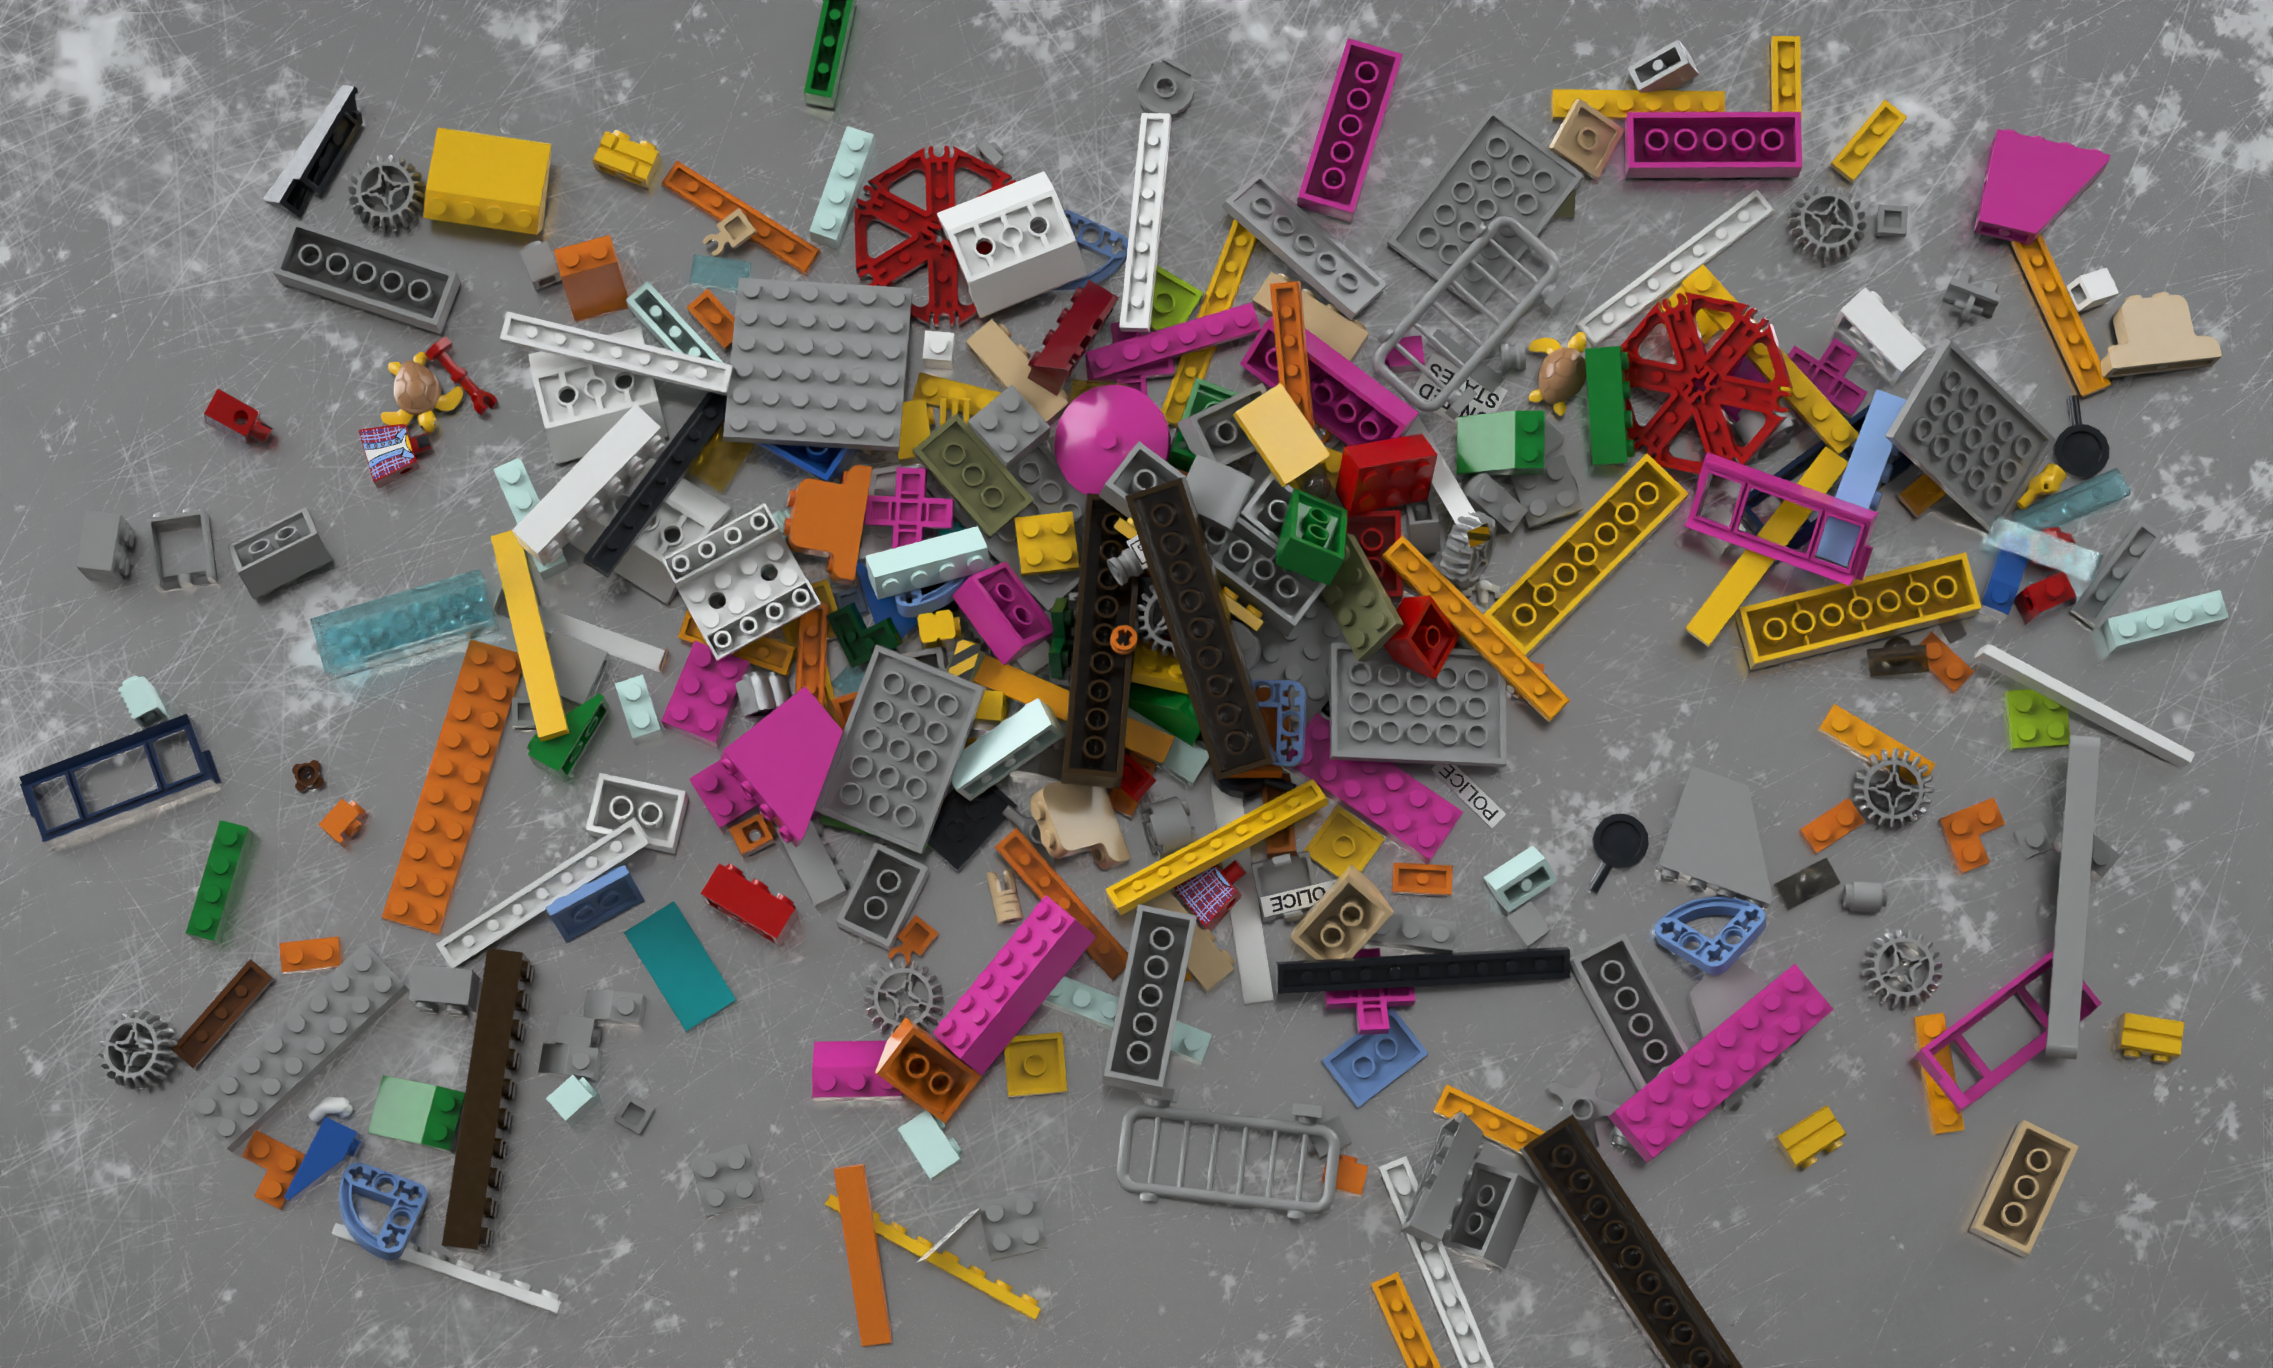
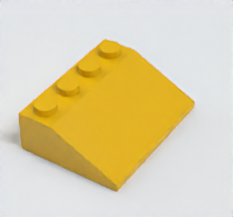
M438 127L425 192L423 218L537 235L544 226L552 144Z

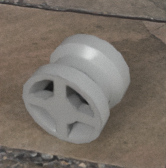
M1517 341L1514 345L1499 343V358L1502 372H1508L1511 368H1517L1518 370L1526 369L1523 341Z
M1129 548L1123 550L1121 556L1117 558L1112 557L1107 560L1112 575L1120 585L1126 584L1130 577L1139 576L1143 573L1137 557Z

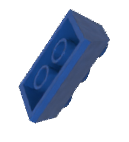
M756 443L826 482H830L840 475L859 450Z

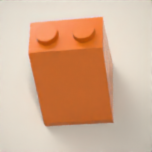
M610 235L554 250L560 276L575 322L629 308L626 302L629 296L617 252Z

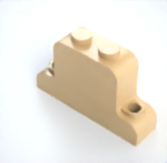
M2161 292L2149 298H2142L2141 295L2125 298V303L2113 315L2118 345H2113L2107 349L2108 354L2102 359L2100 367L2103 378L2209 367L2213 366L2222 357L2220 345L2215 338L2205 335L2197 336L2194 333L2186 299L2180 295H2169L2168 292Z
M1061 781L1046 785L1031 796V814L1037 821L1041 832L1042 844L1053 858L1061 859L1088 851L1092 854L1095 863L1105 870L1118 867L1131 859L1105 787L1063 784Z

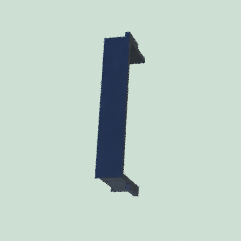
M1870 405L1848 420L1857 432L1863 426ZM1820 440L1773 476L1792 481L1811 466L1827 445ZM1851 445L1843 451L1849 459L1853 452ZM1901 451L1899 452L1901 457L1891 463L1893 470L1888 483L1914 465ZM1882 482L1880 489L1886 486L1887 484ZM1753 489L1749 494L1742 518L1757 536L1764 524L1752 509L1771 495ZM1818 518L1812 522L1807 519L1802 526L1803 529L1796 533L1786 547L1798 550L1808 543L1812 538Z
M188 714L181 715L19 777L22 782L20 786L30 815L36 820L42 842L49 848L222 783L211 751H204L194 721ZM186 731L200 773L167 785L153 742ZM143 746L158 788L89 814L74 772ZM65 776L80 818L49 829L34 787Z

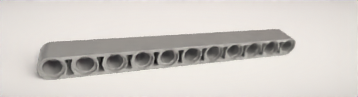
M2070 735L2046 1042V1057L2077 1059L2100 737Z

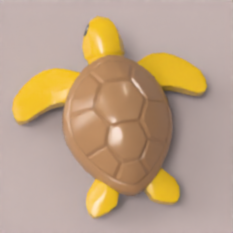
M1578 332L1573 335L1568 342L1567 348H1562L1555 339L1547 337L1533 340L1529 344L1528 350L1530 352L1548 355L1539 368V389L1530 393L1529 402L1540 403L1544 399L1547 403L1553 404V410L1558 416L1562 417L1565 414V400L1576 395L1586 380V359L1581 355L1587 345V337L1584 332Z
M423 351L416 354L413 361H405L402 365L399 362H390L388 370L396 376L394 397L401 410L397 412H382L380 415L381 420L389 426L406 424L408 426L416 415L418 416L417 420L420 427L425 432L432 434L437 425L436 417L432 410L434 408L443 412L454 410L463 398V389L461 386H456L449 393L441 395V386L437 377L425 367L427 357Z

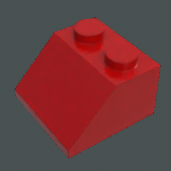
M1431 595L1404 597L1396 610L1404 625L1383 647L1394 661L1430 679H1436L1460 635Z

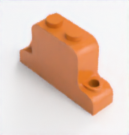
M855 465L849 471L843 470L840 484L808 478L801 481L795 490H789L787 507H791L790 518H785L782 535H786V543L790 550L827 558L826 572L829 573L831 580L835 583L850 585L855 579L872 467Z

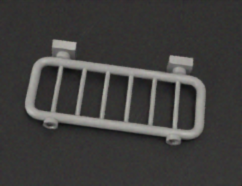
M1498 217L1490 222L1488 226L1482 223L1471 235L1475 238L1473 243L1394 331L1388 327L1378 338L1381 345L1374 354L1373 363L1375 370L1380 377L1420 411H1437L1448 402L1451 406L1445 413L1454 420L1478 394L1470 386L1464 392H1461L1459 390L1461 385L1535 302L1541 297L1544 302L1540 305L1539 309L1548 315L1571 290L1563 281L1557 287L1552 285L1560 271L1558 257L1513 217ZM1501 228L1511 229L1548 263V271L1540 281L1492 239ZM1487 243L1535 284L1522 301H1519L1474 260ZM1468 264L1472 265L1516 305L1515 309L1503 322L1496 318L1455 281ZM1450 284L1498 326L1484 343L1436 302ZM1431 306L1436 308L1479 347L1465 364L1417 322ZM1413 326L1461 368L1447 385L1441 382L1398 343ZM1394 347L1442 389L1433 400L1426 401L1422 399L1386 366L1385 358Z
M1163 1088L1161 1096L1144 1093V1098L1152 1099L1151 1105H1136L1130 1108L1124 1116L1118 1154L1117 1179L1126 1191L1140 1194V1200L1158 1202V1196L1270 1209L1288 1212L1287 1218L1305 1220L1306 1214H1320L1328 1210L1333 1203L1340 1156V1139L1337 1133L1330 1127L1316 1124L1317 1119H1325L1326 1107L1293 1103L1291 1115L1299 1116V1121L1277 1120L1169 1107V1102H1178L1179 1090ZM1140 1116L1156 1117L1148 1183L1133 1181L1128 1174L1134 1123ZM1161 1118L1185 1121L1177 1186L1154 1184ZM1191 1122L1214 1124L1207 1190L1183 1187ZM1220 1125L1244 1128L1236 1193L1213 1191ZM1250 1128L1273 1131L1266 1197L1242 1194ZM1279 1132L1303 1135L1295 1200L1272 1198ZM1309 1135L1325 1138L1329 1146L1323 1196L1318 1202L1301 1201Z

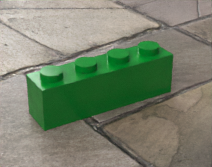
M823 0L803 92L805 103L834 108L857 0Z
M1623 347L1586 348L1585 359L1592 465L1630 464V457H1635L1634 440H1629L1628 428H1633L1632 411H1627L1626 399H1631L1630 381H1625L1624 370H1629L1628 352H1623Z
M219 820L186 930V934L192 939L221 945L254 832L246 826Z

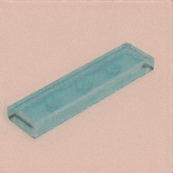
M2114 468L2033 503L2026 510L2019 509L2012 512V519L2024 540H2028L2032 534L2043 533V529L2058 527L2130 495L2131 490L2118 468Z
M1997 515L1986 540L1988 544L2092 583L2104 556Z

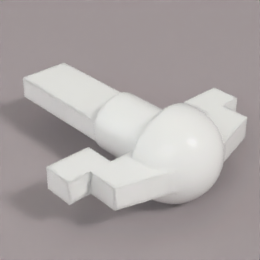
M1480 580L1473 587L1463 590L1464 596H1471L1472 591H1477V606H1482L1486 609L1488 608L1489 592H1495L1494 598L1497 599L1504 594L1500 593V586L1494 585L1487 580Z

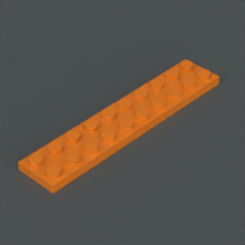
M470 639L381 917L383 920L440 935L512 708V697L516 695L523 673L518 652Z

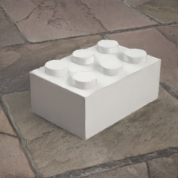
M1865 287L1840 310L1833 326L1894 387L1918 365L1927 349L1924 347L1925 343L1922 338L1915 332L1910 333L1903 326L1904 321L1893 311L1890 313L1883 305L1882 298L1876 292H1870Z
M599 773L586 831L589 836L603 838L629 820L636 818L651 842L645 848L676 854L689 796L683 790Z

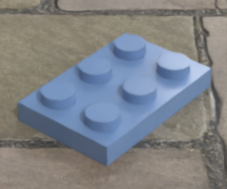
M624 864L619 868L609 870L604 876L593 882L583 884L573 893L557 898L546 909L565 942H568L644 901V898Z
M1393 1007L1387 1010L1390 1027L1388 1034L1358 1035L1357 1033L1321 1061L1357 1109L1429 1054Z

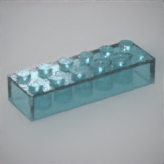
M481 569L310 619L323 668L330 681L500 631L485 576Z

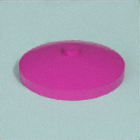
M1104 385L1084 392L1066 408L1057 425L1054 448L1057 463L1066 480L1075 489L1087 496V493L1100 494L1105 483L1138 441L1168 462L1171 450V435L1163 412L1148 396L1131 387Z

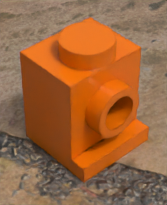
M342 798L318 825L345 848L348 845L345 841L346 837H353L362 826L360 822L364 819L362 815L366 811L355 801L352 800L348 804Z
M761 813L729 828L743 859L775 843L772 836L777 834L772 822L767 819L764 820ZM759 832L761 834L760 839L752 841L750 839L751 833Z

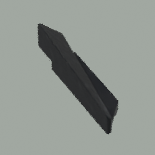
M341 86L266 193L264 201L296 218H300L311 192L316 195L322 193L363 123L362 114L357 111L355 95L358 93V89L355 86Z

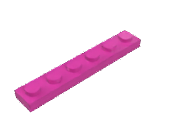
M1251 302L1086 352V357L1095 382L1259 333L1261 328L1253 303Z

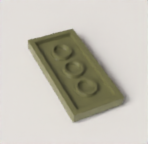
M957 413L913 449L912 453L989 539L1034 502L1031 495Z
M1346 534L1344 561L1330 585H1326L1321 594L1357 660L1366 662L1404 623L1354 535Z

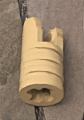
M1004 869L1003 881L1005 890L1001 891L996 872H987V881L997 924L1007 925L1023 920L1013 871L1011 869Z

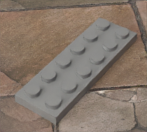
M1260 172L1231 195L1222 206L1227 213L1350 320L1379 296L1388 285Z

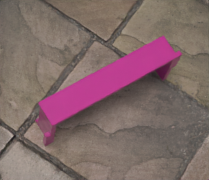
M1706 453L1696 485L1698 486L1684 527L1849 586L1856 579L1861 581L1864 579L1874 548L1868 544L1878 512L1712 453ZM1713 474L1742 484L1729 526L1700 516ZM1751 488L1819 512L1806 554L1738 530ZM1828 516L1861 527L1848 569L1816 557Z
M2053 950L1924 1046L1914 1056L1915 1060L1917 1059L1953 1103L1958 1114L2046 1048L2048 1015L2027 991L2025 986L2049 968L2052 970ZM2084 980L2082 984L2080 1022L2102 1004ZM2014 994H2017L2046 1031L1991 1072L1961 1034ZM1952 1041L1955 1042L1983 1077V1079L1964 1093L1933 1056Z

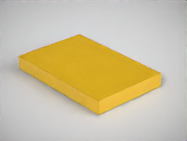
M1281 383L1233 414L1282 487L1330 456L1326 447Z

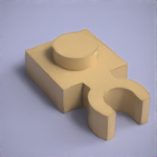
M738 208L716 225L721 231L720 233L706 236L703 242L705 245H709L712 241H717L718 248L712 252V255L719 257L724 253L726 245L730 244L735 250L758 232L742 210Z

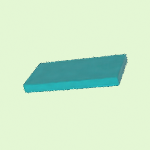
M675 901L624 932L686 1032L694 1029L737 1001Z

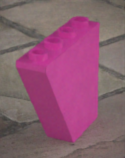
M1997 129L1991 144L1974 233L2012 242L2017 241L2030 246L2104 172L2110 160V155L2098 149L2075 147L2068 142L2057 143L2049 141L2042 136L2018 134V132L2012 129Z
M805 686L722 751L720 757L722 759L721 764L729 775L735 774L740 780L742 791L749 798L754 797L761 805L759 810L768 821L773 820L779 827L778 833L786 843L792 842L795 847H798L804 838L843 730Z

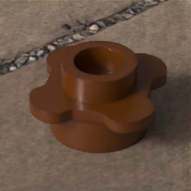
M312 760L310 763L295 764L293 766L292 773L297 781L295 788L299 792H305L308 788L312 787L319 789L324 785V779L320 776L319 771L321 764L318 761ZM308 773L311 774L309 779L305 777Z

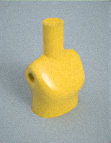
M2048 463L2038 475L2030 480L2026 493L2016 504L2022 510H2026L2038 496L2056 494L2067 477L2066 473L2057 464Z

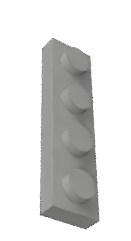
M2140 519L2070 612L2092 628H2095L2164 535Z

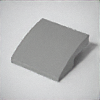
M1196 455L1186 479L1198 516L1203 518L1204 523L1232 532L1254 484V479L1227 465Z

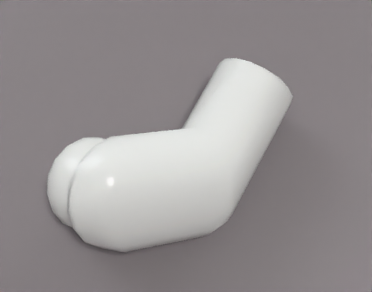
M326 1097L312 1108L307 1115L317 1125L328 1114H338L342 1119L347 1118L352 1114L353 1107L349 1104V1100L344 1097Z

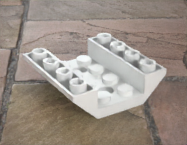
M1045 172L1038 173L937 213L946 238L950 240L969 286V293L980 318L1088 276L1075 236L1056 191ZM1041 220L1046 223L1047 228L1043 233H1034L1030 229L1032 222ZM982 241H987L993 246L992 251L987 255L980 254L976 250L977 245Z
M642 327L608 335L646 344ZM541 351L528 354L540 411L555 465L583 458L635 404L662 428L665 437H669L654 378ZM622 375H628L632 378L631 385L626 389L616 386L617 379ZM565 389H571L575 392V398L570 403H564L559 399L560 393Z
M650 458L643 465L645 466L643 472L634 480L630 478L623 485L624 491L613 501L610 499L603 506L604 511L593 522L589 520L582 527L584 531L576 541L570 542V544L587 554L618 513L616 509L617 501L631 496L656 461ZM682 478L614 569V572L668 605L678 590L662 558L718 529L732 508ZM671 528H676L681 532L680 539L674 543L665 540V533Z
M766 503L662 558L678 592L717 661L821 606L817 595L785 542ZM768 566L774 567L778 571L777 577L772 581H766L761 577V572ZM716 594H721L726 598L725 605L720 609H714L709 604L711 597Z

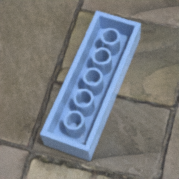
M1876 389L1835 498L1877 511L1883 496L1882 492H1879L1881 483H1888L1893 470V465L1889 464L1892 455L1898 456L1900 452L1885 436L1907 401L1906 399ZM1828 516L1816 557L1848 569L1861 527Z

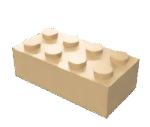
M2026 1120L2018 1123L1969 1231L2021 1257L2029 1255L2079 1146Z

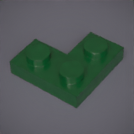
M1056 598L1051 611L1054 638L1048 656L1051 678L1063 679L1066 668L1071 666L1074 641L1071 627L1074 624V611L1069 609L1068 598Z
M854 602L826 616L852 668L870 660L876 645L891 650L903 644L891 617L867 628Z

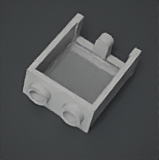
M190 507L183 509V513L171 515V512H158L154 514V517L146 518L154 586L159 592L218 584L209 515L205 510H200L199 507Z

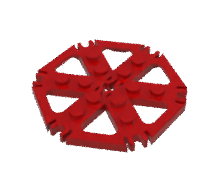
M930 146L928 149V159L925 158V147L870 179L868 185L863 187V190L871 195V198L868 201L857 198L856 203L862 209L854 206L856 273L860 271L858 274L859 279L871 277L873 282L869 285L892 287L896 281L928 263L929 302L923 307L912 304L911 317L930 326V316L934 315L933 322L935 327H939V319L942 316L949 317L950 327H954L955 314L959 316V325L978 315L974 303L963 305L958 299V260L950 240L943 239L939 243L937 242V236L934 234V232L941 233L943 231L937 213L955 206V172L960 168H966L992 183V188L978 197L1016 182V180H1012L1011 175L954 146L952 158H950L948 146L944 147L945 153L941 157L935 156L933 146ZM913 170L923 171L926 181V211L890 193L889 186ZM872 221H879L909 236L908 239L876 258L870 257L867 253V226ZM986 241L980 242L976 247L978 253L983 255L989 254L993 249L992 244Z
M1684 292L1687 300L1682 293L1676 294L1678 299L1676 307L1671 306L1668 298L1662 299V302L1658 301L1621 345L1623 352H1628L1629 370H1624L1625 381H1630L1631 390L1635 387L1672 395L1645 426H1640L1637 423L1631 401L1626 399L1627 411L1631 410L1633 417V428H1628L1629 440L1633 439L1635 442L1639 438L1640 440L1634 444L1635 451H1639L1644 445L1647 446V454L1651 458L1655 457L1654 460L1662 467L1700 474L1704 460L1697 462L1674 457L1669 450L1673 440L1694 417L1705 453L1709 452L1737 462L1735 460L1737 458L1740 464L1746 466L1787 418L1776 414V412H1789V408L1780 405V399L1783 396L1792 397L1793 395L1789 391L1781 390V387L1791 389L1793 387L1773 324H1770L1769 319L1764 317L1756 324L1753 317L1758 312V309L1751 308L1747 311L1752 306L1749 304ZM1702 308L1730 313L1734 318V322L1713 347L1706 352L1696 320L1697 312ZM1663 323L1666 326L1678 365L1645 359L1638 352L1640 344L1658 324ZM1763 343L1767 347L1775 372L1774 379L1771 382L1764 383L1729 376L1756 344ZM1706 378V381L1704 382L1706 390H1698L1697 392H1695V388L1697 387L1695 380H1702ZM1724 405L1761 412L1765 416L1764 426L1746 446L1740 447L1735 443Z

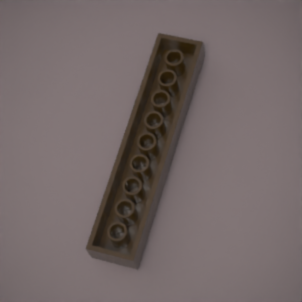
M1186 477L1125 496L1216 780L1277 761Z
M1087 493L1061 783L1120 789L1123 776L1133 651L1127 655L1116 653L1110 645V638L1113 630L1121 625H1128L1135 630L1139 576H1132L1126 584L1120 585L1112 575L1107 560L1112 557L1117 558L1121 556L1123 550L1130 549L1127 541L1130 539L1113 527L1119 518L1127 521L1128 517L1099 497V494ZM1120 634L1117 643L1119 645L1124 643V646L1129 645L1130 637L1128 635L1124 637V634Z
M487 948L442 1246L450 1251L485 1255L486 1248L490 1249L492 1246L493 1231L489 1230L491 1218H496L498 1201H494L495 1189H500L502 1182V1171L498 1169L500 1159H505L507 1142L503 1141L504 1129L509 1130L511 1123V1112H508V1102L513 1100L515 1096L516 1083L512 1082L513 1070L518 1071L520 1064V1053H517L518 1041H523L525 1024L521 1023L522 1012H527L529 1005V994H526L525 990L526 984L532 982L534 966L530 965V960L523 952Z
M1573 1114L1519 1149L1665 1368H1742Z

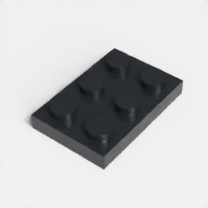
M995 785L971 801L954 788L943 801L927 844L959 872L1008 819L1002 814L1004 809L1010 805L1017 810L1018 806Z

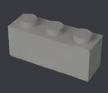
M816 817L810 819L804 838L798 847H795L792 842L786 843L778 833L779 827L775 828L816 910L848 895L845 887L850 885L843 869L836 870L832 860L836 859V856L830 844L823 845L819 837L823 830Z
M1393 913L1365 945L1434 954L1453 953L1457 921Z

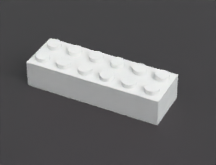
M635 404L515 526L512 532L518 543L541 565L545 566L548 562L554 563L562 555V548L569 541L572 543L581 536L584 531L582 527L589 520L595 521L604 511L603 506L610 499L613 501L624 491L623 485L630 478L636 479L645 468L643 465L651 457L655 459L661 454L666 442L662 428Z

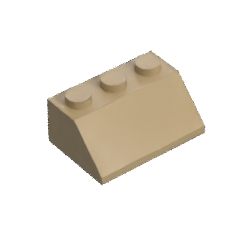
M1350 865L1304 915L1303 919L1294 926L1290 938L1316 960L1353 958L1394 911L1375 884L1353 865Z

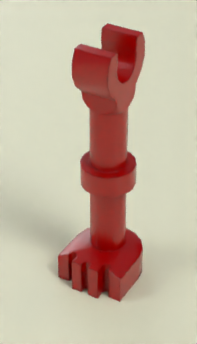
M444 336L425 352V356L431 362L438 360L452 376L451 380L455 384L459 383L471 396L475 411L482 416L488 409L484 403L492 409L498 402L497 398L493 394L479 389L467 376L468 372L464 367L460 368L447 353L452 348V342Z

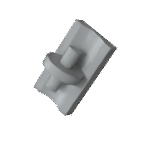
M1959 271L1955 278L1952 277L1942 300L1954 304L1953 306L1962 309L1961 318L1967 320L1970 313L1977 316L1982 314L1992 318L2001 298V295L1998 294V284L1987 281L1983 282L1980 288L1971 284L1973 279L1971 274Z

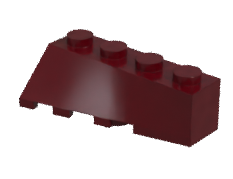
M1090 279L1084 289L1079 286L1070 300L1074 303L1070 310L1064 308L1059 315L1056 323L1060 325L1057 330H1049L1042 342L1045 348L1041 353L1036 351L1029 361L1028 366L1031 367V371L1027 378L1058 396L1114 310L1119 297Z

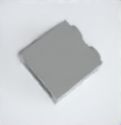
M553 630L551 637L547 635L546 638L560 696L563 702L578 707L594 697L611 658L607 651Z

